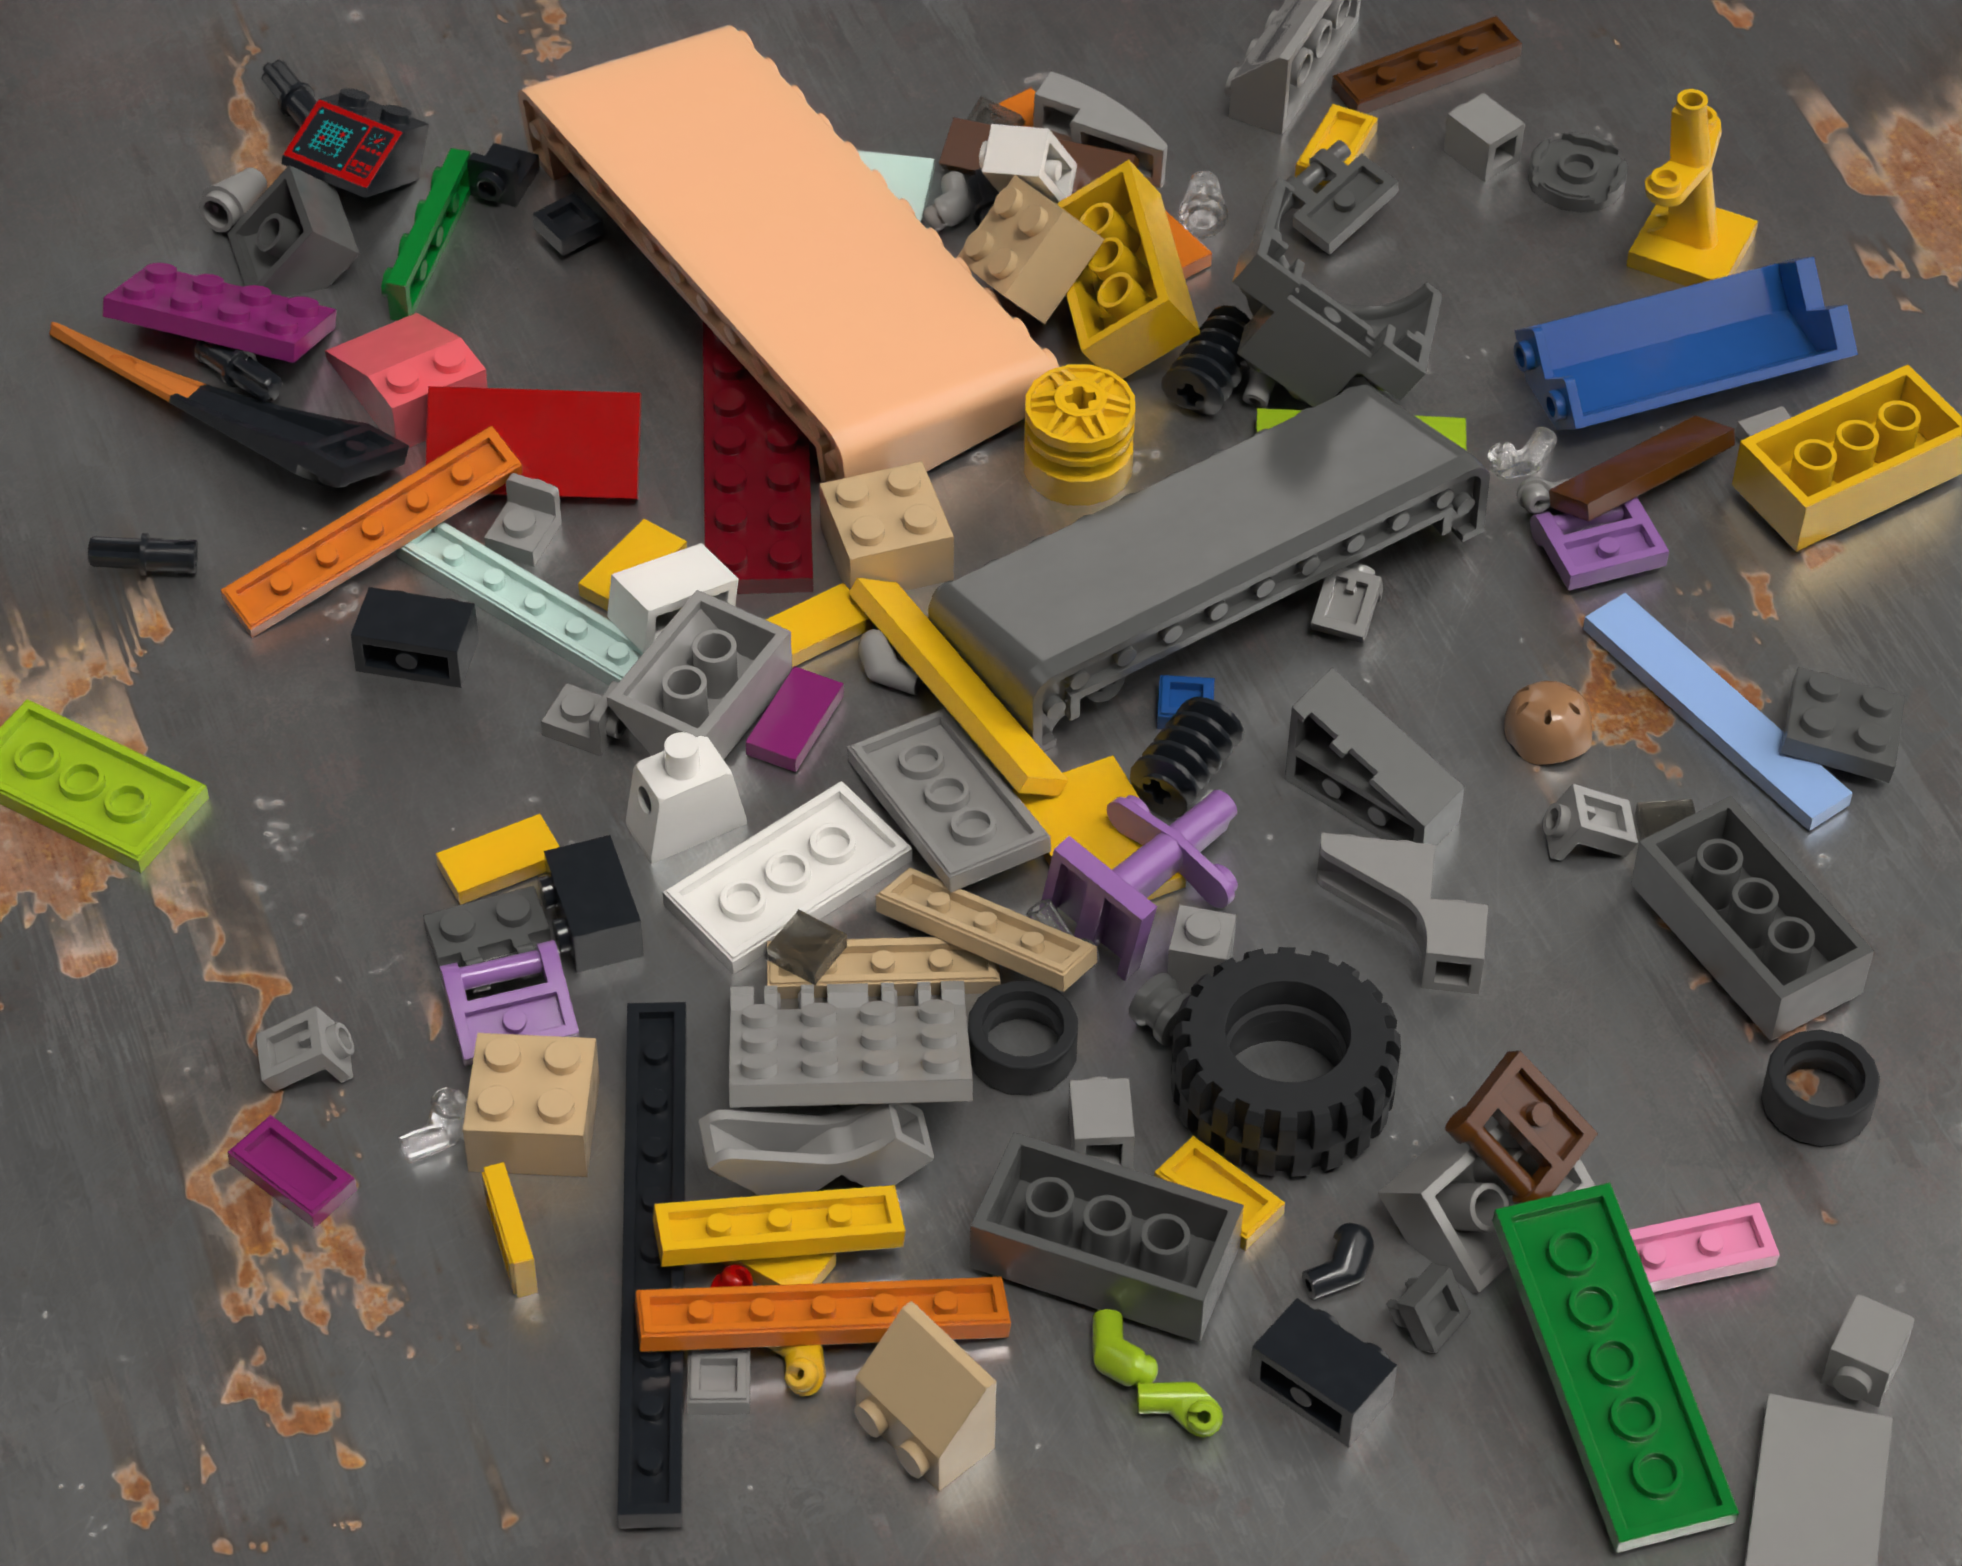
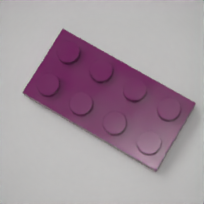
M167 263L148 264L103 297V317L292 363L297 361L336 328L337 309L321 306L313 298L279 296L271 294L270 289L259 285L237 286L225 283L222 277L213 274L191 275L179 272L175 266Z

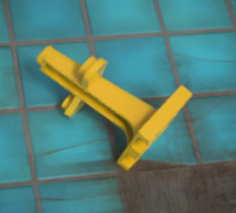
M1685 89L1677 95L1676 104L1671 111L1670 160L1663 166L1654 169L1651 175L1645 179L1646 196L1656 205L1631 246L1626 267L1683 286L1734 274L1755 237L1758 224L1757 220L1715 207L1712 165L1722 135L1721 121L1716 111L1707 106V96L1702 91L1696 89Z

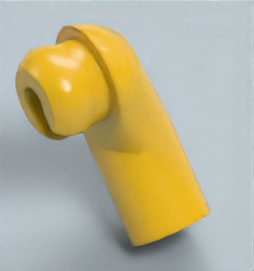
M822 1345L767 1347L785 1358L786 1373H784V1378L789 1388L795 1394L809 1396L822 1387L826 1378Z

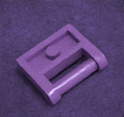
M1637 497L1589 522L1567 513L1553 516L1550 512H1544L1531 516L1530 527L1534 541L1538 546L1544 547L1568 591L1667 566L1669 550Z
M554 940L536 944L537 950L459 968L457 962L439 966L441 981L464 1067L473 1064L477 1033L579 1037L578 1025ZM541 972L545 978L546 983L470 1001H467L465 990Z

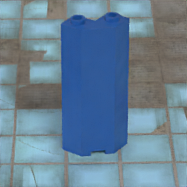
M1814 256L1790 259L1514 330L1517 342L1513 348L1517 367L1521 372H1524L1527 384L1556 430L1579 429L1858 355L1848 305H1824Z

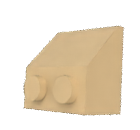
M911 1301L900 1310L855 1377L856 1406L854 1411L861 1426L871 1436L879 1437L881 1435L896 1450L899 1461L913 1477L920 1478L923 1476L939 1492L995 1449L997 1381Z

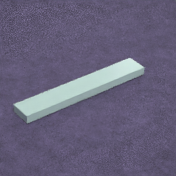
M444 521L396 550L398 559L471 603H475L479 608L607 685H610L612 681L619 683L643 654L612 621Z

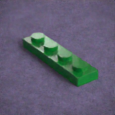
M451 148L442 167L437 166L431 179V190L426 200L421 199L416 207L414 225L410 233H404L401 237L398 258L393 268L388 267L384 272L381 293L384 298L388 299L390 320L398 321L415 313L471 196L467 167L470 151Z

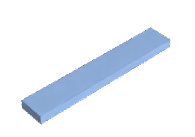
M1624 593L1585 616L1583 626L1585 632L1808 831L1850 806L1853 793L1821 764L1782 754L1781 747L1784 732L1629 595Z

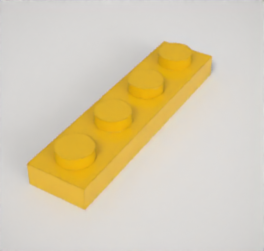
M895 1185L654 1204L653 1224L661 1267L898 1248L904 1246L906 1233Z

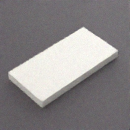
M840 781L663 892V905L734 975L767 954V941H787L913 861L912 847L847 785Z

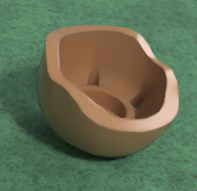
M1546 680L1529 684L1521 688L1513 696L1507 707L1504 719L1506 739L1516 749L1522 759L1531 764L1548 765L1574 759L1586 753L1592 745V715L1590 707L1581 693L1567 684Z

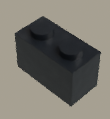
M369 587L350 635L355 670L357 672L462 688L479 641L475 603L458 601L451 598L443 599L411 594L400 590Z
M611 835L544 851L546 874L537 876L541 900L545 910L555 908L558 918L552 919V927L556 944L560 953L570 952L576 972L579 973L643 957L641 919Z
M1296 1298L1252 1346L1249 1381L1349 1448L1392 1400L1398 1365L1391 1361L1387 1353L1379 1346L1369 1342L1364 1343L1343 1329L1337 1320L1326 1311L1313 1309Z

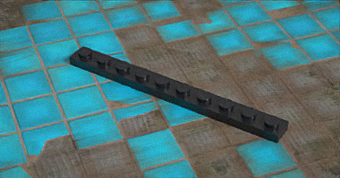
M686 1002L627 1003L617 1512L619 1528L683 1527L684 1350L640 1352L635 1313L636 1290L685 1288V1265L661 1267L653 1224L654 1204L685 1202Z

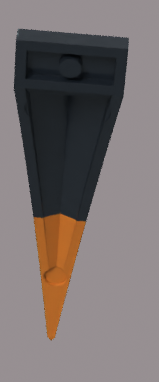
M51 322L49 335L294 474L320 485L345 487L350 483L379 475L381 472L405 464L409 445L369 423L329 417L265 401L261 402L258 399L217 388L160 368L96 341L62 324Z

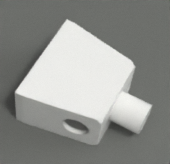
M686 732L674 733L666 739L664 751L640 760L634 766L626 815V827L651 864L747 824V818L733 775L708 737H695Z

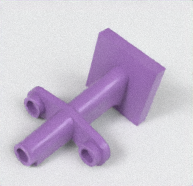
M1213 790L1206 798L1171 825H1167L1153 816L1147 805L1136 796L1128 795L1125 798L1118 797L1107 805V815L1112 825L1121 834L1143 846L1111 870L1072 837L1068 836L1053 851L1039 912L1048 918L1058 908L1077 923L1074 937L1097 947L1102 943L1121 958L1116 975L1126 981L1140 968L1157 906L1147 898L1178 871L1204 900L1214 907L1225 908L1235 899L1238 883L1232 872L1221 864H1212L1200 853L1227 830L1229 822L1237 815L1236 804L1225 792Z

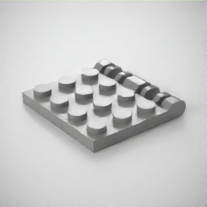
M940 981L941 1000H931L930 982H917V989L914 991L915 1006H898L894 982L881 983V1001L868 1002V983L827 984V1003H814V985H801V991L798 993V1009H781V996L777 990V985L764 986V1004H755L754 986L730 987V1108L973 1101V1079L964 981Z

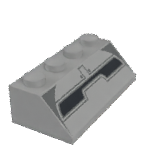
M1284 0V4L1279 11L1273 10L1270 13L1265 31L1260 39L1254 38L1251 41L1246 52L1245 61L1241 67H1234L1228 76L1225 95L1230 96L1229 118L1283 135L1358 22L1361 0Z

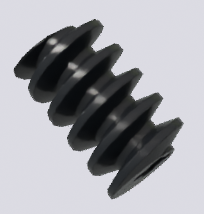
M1228 305L1214 308L1200 326V334L1189 341V344L1162 377L1161 388L1166 396L1176 405L1188 408L1198 414H1216L1224 405V401L1233 393V388L1241 382L1243 375L1249 371L1251 367L1242 356L1237 354L1244 327L1250 321L1243 311L1235 306Z
M1193 697L1185 700L1178 708L1176 714L1166 723L1165 728L1154 738V742L1142 753V757H1139L1131 767V785L1139 798L1151 811L1161 817L1171 819L1181 817L1188 810L1187 805L1192 804L1199 796V790H1203L1210 782V776L1215 775L1222 767V761H1226L1233 753V747L1238 746L1244 739V728L1241 721L1230 709L1220 702L1204 697Z

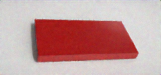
M428 386L426 465L488 427L493 426L522 464V474L520 475L531 479H539L556 486L559 489L560 498L639 500L642 394L640 392ZM506 484L487 495L507 496Z

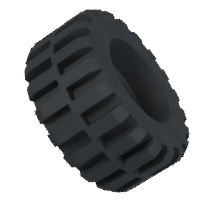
M1279 947L1278 952L1272 954H1265L1263 948L1244 953L1242 961L1236 962L1232 957L1215 966L1213 977L1207 973L1201 976L1191 987L1190 996L1183 999L1177 1012V1022L1174 1027L1171 1091L1173 1101L1179 1106V1117L1185 1127L1191 1132L1198 1130L1197 1139L1215 1152L1218 1149L1224 1152V1158L1234 1166L1242 1169L1244 1164H1249L1257 1167V1174L1274 1176L1275 1170L1290 1171L1291 1177L1310 1175L1311 1168L1318 1166L1321 1167L1323 1172L1343 1165L1345 1154L1350 1158H1354L1365 1151L1370 1145V1138L1373 1139L1381 1134L1387 1124L1388 1113L1393 1108L1401 1053V1035L1396 1031L1397 1019L1392 1007L1386 1002L1382 1003L1383 994L1368 979L1361 982L1359 980L1360 972L1342 961L1337 966L1329 962L1327 954L1313 950L1310 956L1296 954L1295 947ZM1286 1041L1298 1043L1319 1052L1335 1068L1311 1080L1282 1082L1271 1080L1252 1072L1235 1056L1243 1050L1260 1043Z

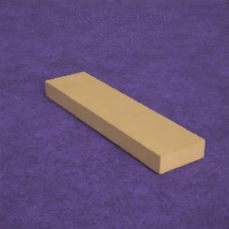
M911 867L876 895V912L1062 992L1066 991L1097 963V946L963 889L950 893L941 880Z
M937 937L767 941V985H777L781 999H798L801 985H814V998H827V984L868 983V997L881 996V983L894 982L897 996H914L917 982H930L931 995H940V981H964L965 994H984L992 987L1000 985L999 964Z

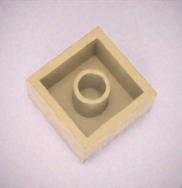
M1014 175L1006 188L997 195L994 205L978 228L968 236L964 248L957 257L962 258L973 273L1000 294L1045 324L1105 239Z
M922 461L819 484L821 530L842 583L844 582L849 589L853 586L856 578L897 582L904 591L954 580V535Z
M477 1033L463 1124L468 1172H483V1167L504 1162L508 1174L588 1177L600 1083L596 1038Z

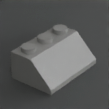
M696 590L607 696V705L651 756L664 751V743L670 735L686 732L695 737H708L724 760L773 700L791 672V631Z
M1491 1116L1484 1127L1532 1177L1540 1166ZM1447 1132L1378 1192L1406 1242L1431 1262L1450 1267L1456 1281L1471 1293H1480L1509 1266L1492 1218L1495 1209L1515 1205L1512 1201L1513 1192L1466 1143L1458 1144ZM1581 1159L1577 1161L1551 1196L1596 1186Z

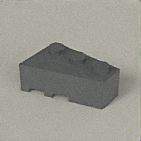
M1333 667L1291 708L1285 780L1381 839L1409 840L1415 843L1432 844L1436 847L1460 822L1465 786Z

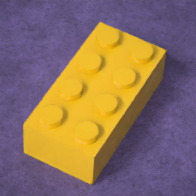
M1130 160L1125 161L1056 203L1105 239L1066 293L1081 352L1095 366L1110 370L1124 379L1200 334L1161 194Z
M1907 364L1741 440L1731 485L1797 552L1961 475L1962 416Z

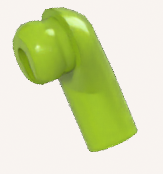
M1112 1309L1097 1311L1092 1318L1093 1361L1096 1369L1103 1375L1125 1386L1134 1385L1137 1387V1383H1153L1158 1374L1157 1361L1153 1356L1146 1355L1141 1348L1123 1339L1122 1314Z
M1196 1382L1137 1383L1138 1414H1170L1188 1432L1198 1437L1212 1436L1221 1427L1223 1421L1221 1407Z

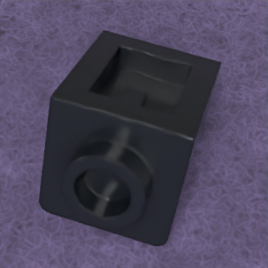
M497 143L492 144L486 155L472 153L467 160L471 196L517 207L540 171L539 154Z

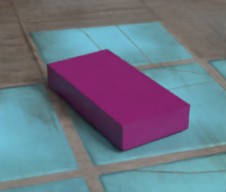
M794 666L746 740V755L797 772L843 699L844 683Z
M272 1115L267 1117L227 1152L230 1165L313 1228H316L357 1191L354 1177Z

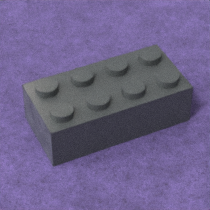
M1732 796L1639 841L1631 885L1770 1041L1863 993L1874 950Z
M1014 1132L970 1226V1267L1096 1309L1116 1310L1124 1318L1201 1342L1240 1247L1244 1205Z

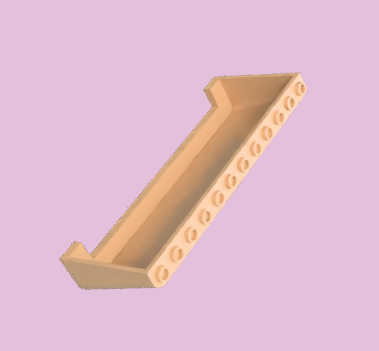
M727 25L540 82L518 92L528 151L539 154L540 166L553 181L570 172L576 177L809 438L817 449L821 483L921 461L926 471H929L1024 419L1026 393L1033 381L1048 370L1059 367L1053 353L1047 348L1041 349L1030 337L1024 323L1017 317L1012 318L1001 307L993 290L989 287L983 288L972 277L966 262L960 257L954 258L944 247L938 233L931 227L926 228L916 218L911 205L904 198L898 199L888 189L881 173L876 169L871 171L861 160L854 145L850 141L844 142L834 132L828 118L821 112L817 114L807 104L802 91L796 85L790 86L782 78L773 60L769 57L763 58L744 30L738 31L732 25Z

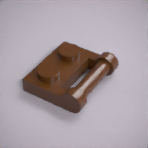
M1521 1050L1508 1051L1466 1106L1455 1112L1445 1126L1446 1132L1458 1144L1466 1143L1513 1192L1512 1201L1515 1204L1550 1197L1598 1135L1596 1130ZM1491 1116L1540 1166L1532 1177L1484 1127Z

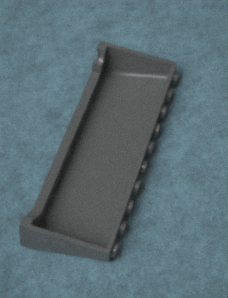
M1369 385L1350 387L1340 395L1313 408H1306L1296 416L1270 429L1260 430L1253 437L1226 450H1219L1209 458L1185 470L1173 472L1158 483L1137 493H1130L1091 515H1084L1073 524L1048 536L1036 538L1029 545L1002 558L993 559L983 567L961 578L943 583L932 595V600L928 607V619L1045 752L1057 746V739L1052 734V730L1064 715L1070 721L1080 717L1081 698L1431 524L1442 536L1452 531L1462 543L1483 533L1490 473L1474 455Z

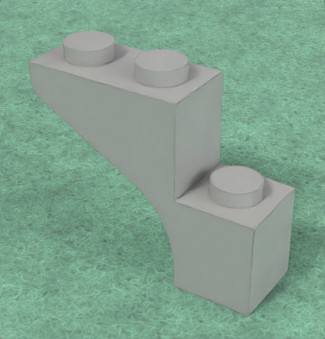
M1321 832L1316 877L1319 886L1394 928L1408 938L1420 958L1422 967L1421 988L1479 994L1485 959L1489 905L1470 903L1458 899L1442 900L1431 898L1435 845L1415 843L1409 840L1396 841L1359 837L1353 834Z
M910 1103L860 1104L851 1109L828 1115H799L720 1109L712 1111L699 1119L704 1144L702 1154L708 1169L718 1176L725 1177L749 1189L757 1196L817 1191L840 1175H844L848 1180L858 1182L865 1187L896 1185L935 1159L924 1113L921 1109Z

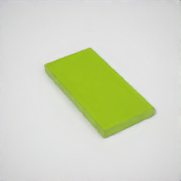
M28 699L0 727V804L139 873H142L209 799L206 785Z

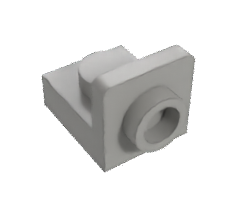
M512 473L506 481L508 502L485 535V546L504 558L534 567L562 524L559 489L542 480L531 479Z
M1356 562L1326 576L1311 621L1312 629L1364 643L1376 603L1381 601L1384 592L1382 577L1376 576L1375 570Z
M612 681L603 696L566 683L541 720L542 736L602 757L614 738L619 739L627 728L607 705V696L616 687L618 682Z
M1572 784L1556 803L1549 806L1543 818V831L1546 834L1549 854L1551 858L1562 861L1578 843L1625 857L1638 844L1630 801L1580 785Z
M317 1006L256 1034L261 1080L274 1092L323 1069H326L341 1083L353 1078L350 1056L354 1054L355 1050L353 1039L348 1029L341 1022L335 1023Z

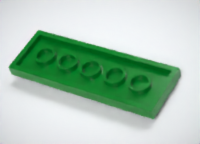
M1611 1182L1495 1209L1492 1218L1494 1228L1615 1552L1626 1551L1734 1524L1739 1515L1737 1505Z

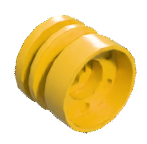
M1069 364L1048 370L1033 381L1026 393L1024 474L1034 490L1045 498L1064 505L1090 506L1110 500L1126 487L1132 476L1135 395L1125 380L1110 370L1094 365Z

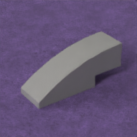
M1051 71L1035 93L1033 127L1047 128L1057 139L1136 155L1140 160L1138 170L1154 187L1161 189L1165 183L1167 144L1158 134L1132 111L1106 94Z

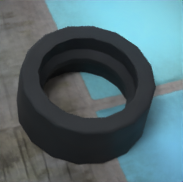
M1014 980L994 986L977 999L968 1016L970 1058L975 1074L990 1087L1008 1094L1033 1095L1054 1088L1068 1077L1077 1060L1078 1017L1071 1002L1055 988L1036 981ZM1014 1019H1030L1045 1024L1057 1034V1043L1046 1052L1040 1054L1013 1056L993 1046L988 1041V1033L1000 1023Z
M1825 1030L1802 1031L1782 1040L1771 1053L1764 1078L1761 1099L1766 1115L1781 1132L1795 1140L1818 1146L1842 1144L1858 1136L1871 1120L1878 1096L1880 1075L1875 1060L1861 1044L1843 1034ZM1816 1068L1830 1071L1843 1078L1855 1092V1098L1843 1106L1822 1107L1813 1105L1793 1093L1786 1084V1077L1801 1069Z

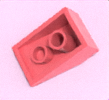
M418 313L325 350L326 359L379 429L409 445V448L427 441L428 386L488 388L485 367L463 339Z

